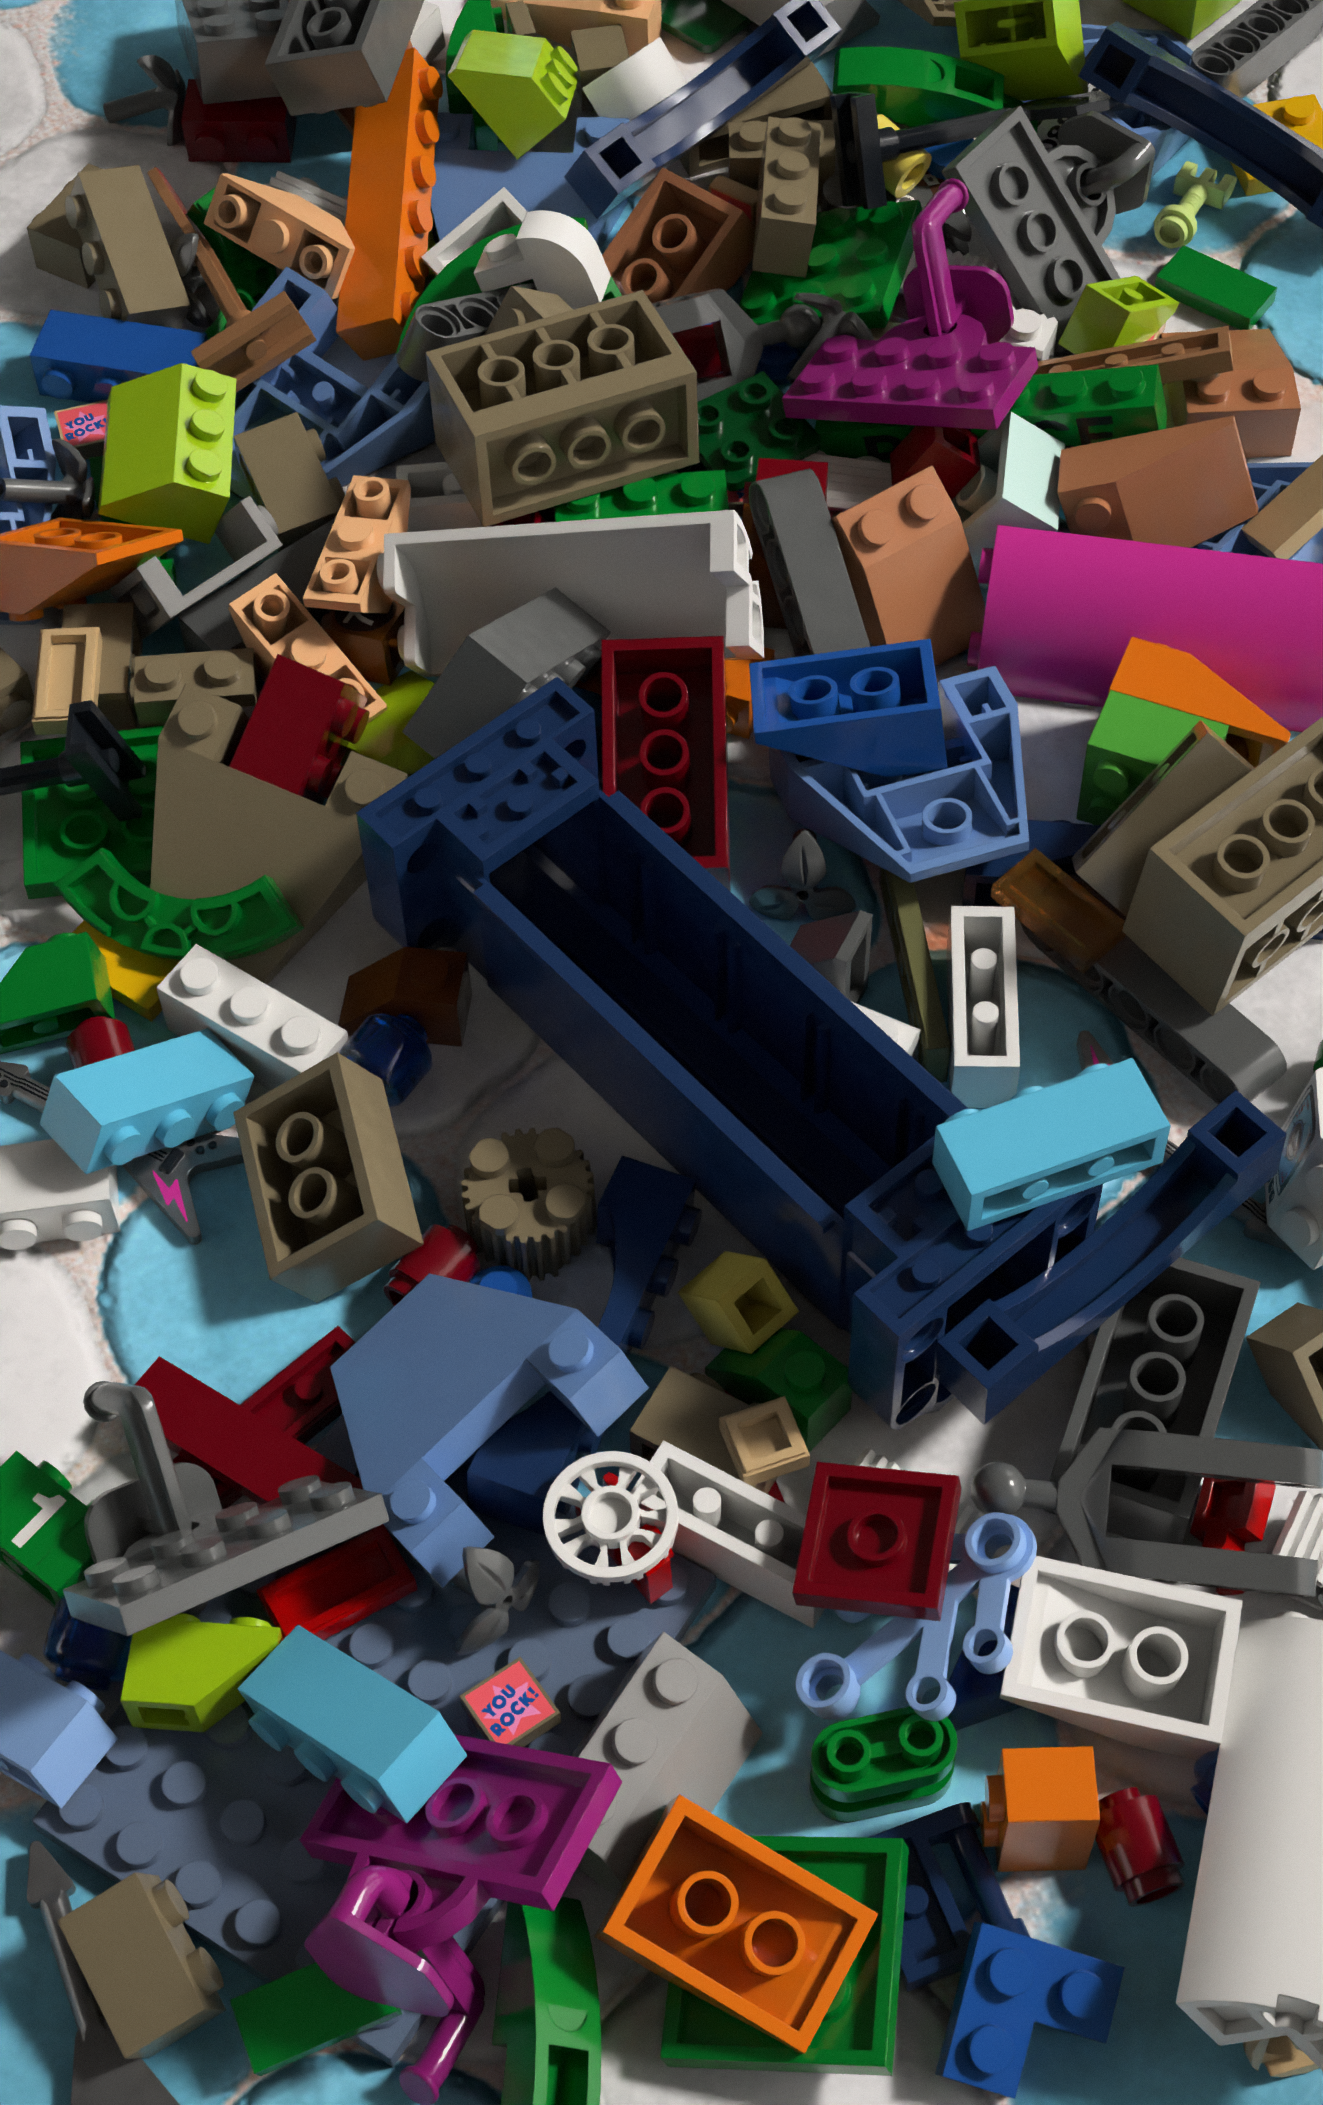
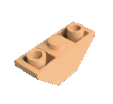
M228 173L220 174L203 224L279 269L284 270L286 266L324 289L331 299H336L355 251V246L341 220L298 195Z
M353 475L302 598L305 607L361 613L389 612L393 599L384 593V589L379 584L377 559L381 553H384V534L402 533L408 530L411 493L409 480Z
M277 573L229 604L228 610L246 648L254 649L258 673L264 682H266L276 656L279 654L343 681L365 696L368 700L364 709L369 711L367 724L387 710L386 703Z

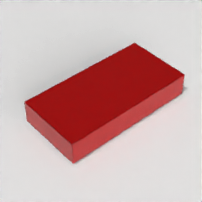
M381 1524L257 1589L256 1592L272 1625L280 1627L283 1639L297 1625H300L322 1640H325L418 1589L414 1576L384 1524Z

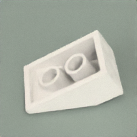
M1036 1556L1030 1569L1021 1576L1010 1635L1013 1655L1010 1663L1004 1669L999 1698L1135 1747L1207 1763L1222 1741L1243 1601Z

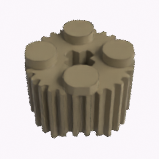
M519 1128L515 1129L513 1136H509L506 1132L501 1133V1140L495 1138L480 1140L470 1152V1168L464 1169L465 1180L461 1182L467 1233L478 1245V1253L483 1252L487 1262L495 1259L496 1266L507 1265L520 1271L529 1282L532 1276H537L540 1281H543L545 1274L548 1273L553 1277H557L558 1270L564 1264L568 1265L571 1263L570 1255L579 1256L581 1254V1245L588 1246L589 1235H593L595 1229H597L594 1175L591 1172L589 1160H584V1152L581 1149L575 1151L573 1137L559 1128L544 1129L540 1134H536L535 1128H530L528 1133L523 1134Z

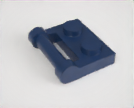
M969 1802L952 1805L868 1837L903 1838L909 1848L900 1976L907 1992L962 1971L971 1936L967 1931L931 1848L933 1845L939 1843L950 1844L984 1923L1030 1937L1023 1919L1014 1918L976 1834L980 1823Z

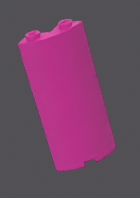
M997 525L994 549L982 548L978 583L989 584L983 632H971L967 666L978 667V670L996 666L1013 696L1103 707L1131 637H1136L1190 653L1287 730L1303 732L1323 717V563Z

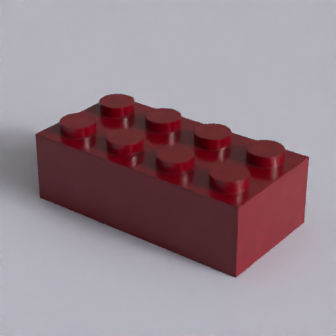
M724 636L601 640L603 792L610 797L619 790L731 892L727 688Z

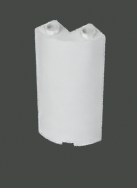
M735 510L384 534V553H381L377 559L378 581L387 596L405 607L404 625L399 627L397 635L398 651L400 657L404 660L405 666L423 677L440 676L469 634L555 587L611 631L606 640L724 636L726 660L764 658V629L759 581H752L749 573V559H752L753 552L746 529Z
M1282 1611L1276 1613L1272 1618L1240 1623L1222 1741L1219 1746L1176 2004L1219 2046L1287 2035L1322 2071L1323 1620L1308 1618L1294 1611Z

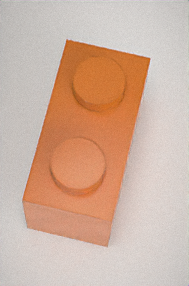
M1093 1746L1002 1748L997 1775L985 1776V1801L980 1802L982 1846L995 1847L997 1872L1086 1870L1100 1822Z

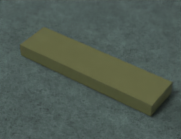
M880 867L879 885L909 1025L921 1030L917 1062L940 1083L947 1082L951 1047L914 882L909 883Z

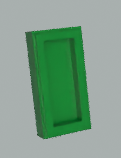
M1185 245L1178 250L1157 274L1154 286L1176 301L1239 330L1252 329L1274 303L1277 287Z
M317 1962L230 1999L253 2072L258 2076L270 2073L402 2014L400 2008L365 2000L344 1990L323 1972Z

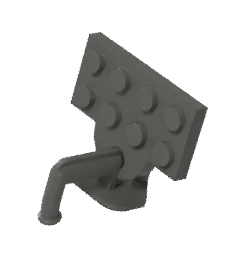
M1018 106L1006 110L941 172L945 179H959L967 187L969 200L964 211L1022 308L1035 311L1039 315L1045 314L1047 319L1055 317L1058 321L1055 356L1068 351L1059 345L1058 342L1086 284L1120 279L1102 244L1112 231L1115 214L1139 208L1147 200L1155 159V148L1144 137L1096 111H1089L1065 121L1058 131L1060 146L1046 150L1022 107Z
M108 1381L95 1382L88 1387L84 1394V1409L91 1418L99 1422L113 1421L120 1416L139 1478L103 1492L89 1506L84 1520V1532L94 1565L84 1571L86 1580L63 1589V1593L72 1618L129 1636L179 1613L199 1614L206 1608L209 1600L390 1520L382 1493L352 1488L350 1482L333 1484L322 1482L319 1476L316 1475L301 1477L283 1484L278 1488L280 1497L257 1506L256 1502H246L222 1509L214 1481L206 1470L191 1463H173L151 1393L146 1388L136 1385Z

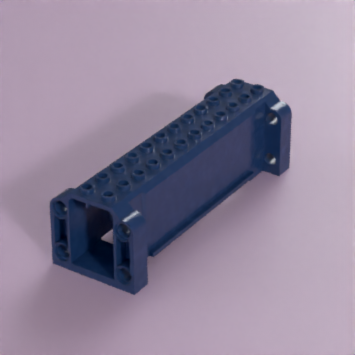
M558 677L356 812L372 913L376 922L402 947L434 950L442 947L454 948L457 952H466L468 963L487 980V986L676 1171L683 1176L695 1179V1189L837 1328L845 1330L851 1335L848 1370L849 1388L891 1429L898 1430L920 1415L937 1412L955 1397L935 1378L937 1342L988 1298L995 1302L1019 1289L1049 1269L1094 1233L1103 1184L967 1232L932 1160L936 1126L944 1123L955 1113L969 1108L618 790L608 797L599 789L595 711Z

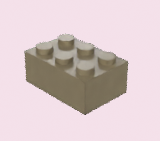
M336 1052L233 1112L270 1280L318 1303L424 1245L381 1078Z

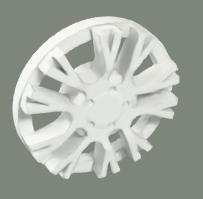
M619 1451L590 1454L570 1464L557 1476L550 1486L543 1507L544 1531L547 1542L556 1559L561 1562L565 1569L568 1568L573 1573L589 1579L592 1584L603 1583V1586H610V1582L624 1581V1584H628L633 1579L640 1580L643 1578L644 1573L655 1567L663 1558L666 1559L670 1548L672 1549L679 1522L675 1492L662 1471L640 1456ZM611 1466L619 1467L618 1483L615 1486L601 1487L598 1485L594 1469ZM639 1472L645 1478L634 1493L631 1494L626 1489L636 1473ZM577 1478L591 1491L586 1499L571 1485ZM658 1491L662 1494L666 1504V1508L653 1511H645L639 1508L641 1501ZM562 1501L579 1507L581 1515L574 1519H555L558 1502ZM640 1523L664 1527V1531L662 1534L640 1529ZM584 1529V1535L565 1544L561 1542L560 1538ZM634 1541L644 1542L651 1550L635 1561L628 1551V1546ZM590 1546H596L601 1551L595 1565L586 1563L578 1559L577 1556L583 1549ZM620 1548L622 1566L609 1567L608 1549Z

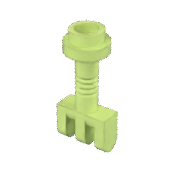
M1186 161L1176 175L1173 194L1183 198L1178 205L1171 204L1161 209L1154 220L1155 237L1158 242L1167 248L1187 245L1197 231L1195 216L1203 204L1222 209L1234 191L1237 177L1225 174L1219 184H1216L1217 170L1206 167L1198 178L1195 177L1198 164Z

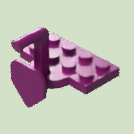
M954 178L943 181L937 192L931 197L912 224L911 232L917 267L908 274L903 285L909 320L891 328L879 340L855 339L850 335L827 338L782 397L786 418L997 430L1038 369V361L1035 347L1012 346L1007 342H999L1014 324L1010 291L1003 277L996 271L983 266L948 265L942 226L952 213L960 212L968 203V189L962 181Z
M454 1734L468 1756L408 1823H405L381 1806L374 1814L368 1812L344 1790L341 1785L342 1780L336 1778L299 1839L312 1858L352 1866L347 1878L348 1881L343 1886L332 1907L310 1931L304 1942L305 1948L323 1972L338 1986L365 2000L432 2017H441L415 2064L403 2068L399 2075V2082L403 2091L415 2103L420 2105H433L436 2103L439 2097V2088L454 2067L485 2006V1987L482 1977L453 1938V1935L470 1924L490 1898L549 1911L555 1910L622 1784V1780L611 1763Z

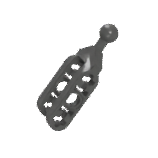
M720 288L652 303L671 334L709 323L713 324L723 373L697 378V402L754 376L763 347L785 342L788 346L795 349L806 348L821 328L818 314L812 307L805 304H795L787 308L778 321L757 326L739 305Z
M1099 1427L1058 1482L1026 1479L1015 1466L1002 1461L986 1464L973 1476L970 1487L971 1498L977 1509L984 1515L993 1512L1014 1515L1022 1507L1054 1510L1082 1566L1150 1581L1288 1596L1316 1597L1318 1560L1106 1537L1111 1468L1321 1489L1323 1488V1450L1154 1431Z

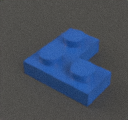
M974 1922L935 2075L1015 2099L1034 2022L1089 2040L1107 2043L1125 1967L983 1922Z

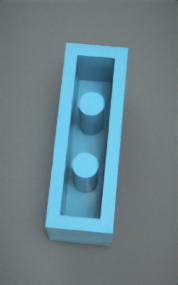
M207 1028L54 1075L39 1124L85 1174H89L112 1165H123L133 1158L166 1147H176L184 1141L216 1130L223 1131L232 1127L235 1124L233 1112L245 1106L254 1075Z
M1130 1058L1110 1066L1107 1064L1092 1065L1079 1072L1074 1078L1046 1088L1041 1086L1026 1088L1015 1094L1009 1101L980 1111L977 1109H965L955 1113L944 1123L936 1126L932 1163L968 1232L1163 1163L1171 1125L1134 1059Z
M297 1625L237 1688L255 1713L248 1722L261 1739L277 1751H281L286 1745L295 1749L294 1754L298 1760L320 1780L327 1782L332 1775L342 1780L341 1785L349 1796L362 1808L373 1814L381 1806L405 1823H408L468 1756L439 1711L300 1625Z

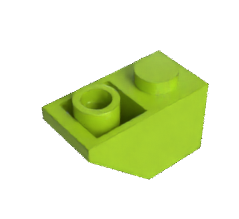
M179 1613L132 1634L120 1699L131 1726L137 1728L205 1732L245 1701L237 1688L284 1640L280 1627H272L268 1622L252 1617H237L231 1619L229 1624L201 1622L192 1615Z

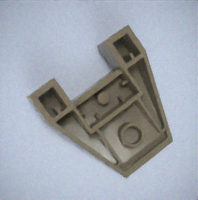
M185 683L158 737L150 888L164 895L196 900V898L213 897L238 890L251 884L263 875L273 878L305 929L265 951L227 961L268 985L367 880L356 812L408 778L409 775L351 751L325 806L229 767L249 722L248 716L240 705Z

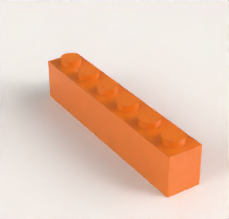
M415 47L405 51L387 102L379 103L372 107L357 106L355 108L345 229L355 246V251L339 292L336 333L363 361L397 352L402 331L412 309L424 292L425 277L429 274V267L423 262L421 256L427 252L428 235L433 227L430 209L432 187L436 184L434 157L435 144L440 136L437 117L439 99L443 94V85L438 71L433 66L428 65Z

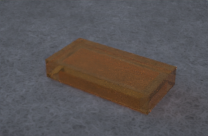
M1036 848L992 885L991 898L1002 907H1014L1015 918L1081 973H1085L1126 936L1122 932L1125 923L1123 919Z

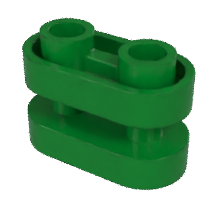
M911 1706L829 1725L816 1737L811 1752L809 1787L810 1795L816 1808L826 1817L846 1823L935 1803L945 1795L952 1781L958 1743L956 1730L948 1717L940 1721L926 1720L916 1714Z

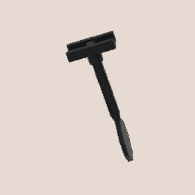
M1093 91L1085 94L1037 99L1025 102L1021 107L1029 121L1070 118L1089 111H1107L1119 102L1102 91ZM844 92L830 95L843 206L861 203L863 204V209L886 206L887 199L882 162L896 160L901 153L978 137L1006 110L1012 108L1003 107L894 130L892 127L878 129L875 94Z
M92 700L69 704L65 751H62L59 757L0 768V796L64 783L68 787L88 784L120 822L142 818L143 807L130 793L128 786L129 780L146 777V766Z

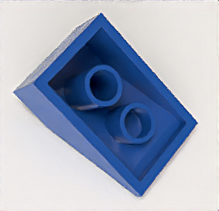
M931 638L749 663L756 744L884 777L899 775L919 776L929 771L948 769Z

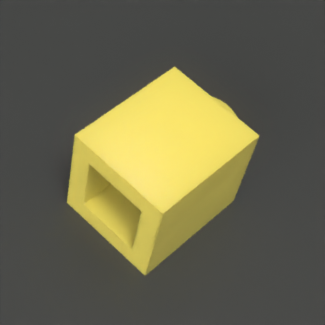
M724 1251L678 1291V1294L710 1344L749 1354L758 1349L799 1312L766 1258Z

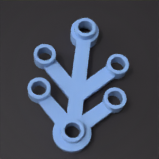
M993 1512L985 1514L973 1522L967 1534L955 1533L950 1564L958 1565L948 1572L941 1620L932 1621L895 1616L845 1659L831 1653H821L811 1657L802 1665L796 1677L795 1686L799 1698L819 1718L831 1720L847 1716L858 1703L860 1686L922 1635L916 1673L906 1686V1700L916 1714L926 1720L940 1721L946 1718L952 1712L956 1703L955 1691L946 1679L958 1605L979 1588L975 1626L970 1628L964 1636L963 1652L976 1670L981 1673L995 1674L1002 1671L1010 1663L1013 1655L1012 1644L1003 1632L1011 1582L1023 1576L1034 1562L1037 1543L1032 1530L1017 1516ZM1004 1545H1011L1005 1554L993 1559V1555L998 1548ZM834 1610L843 1621L849 1623L860 1622L870 1615V1613ZM989 1640L998 1641L996 1649L991 1654L982 1657L978 1656V1651L985 1642ZM842 1684L840 1690L833 1697L825 1700L826 1693L830 1688ZM940 1687L939 1696L935 1701L930 1704H921L922 1696L927 1690Z

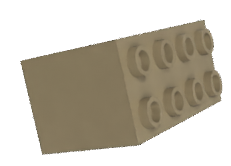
M643 290L426 352L435 441L483 527L699 463L697 372Z
M1323 717L1149 849L1122 932L1212 1016L1323 929Z

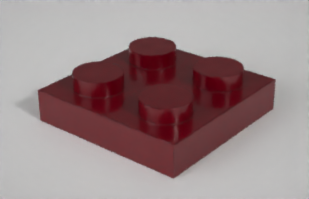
M817 1462L792 1590L796 1605L940 1621L962 1490L959 1476Z

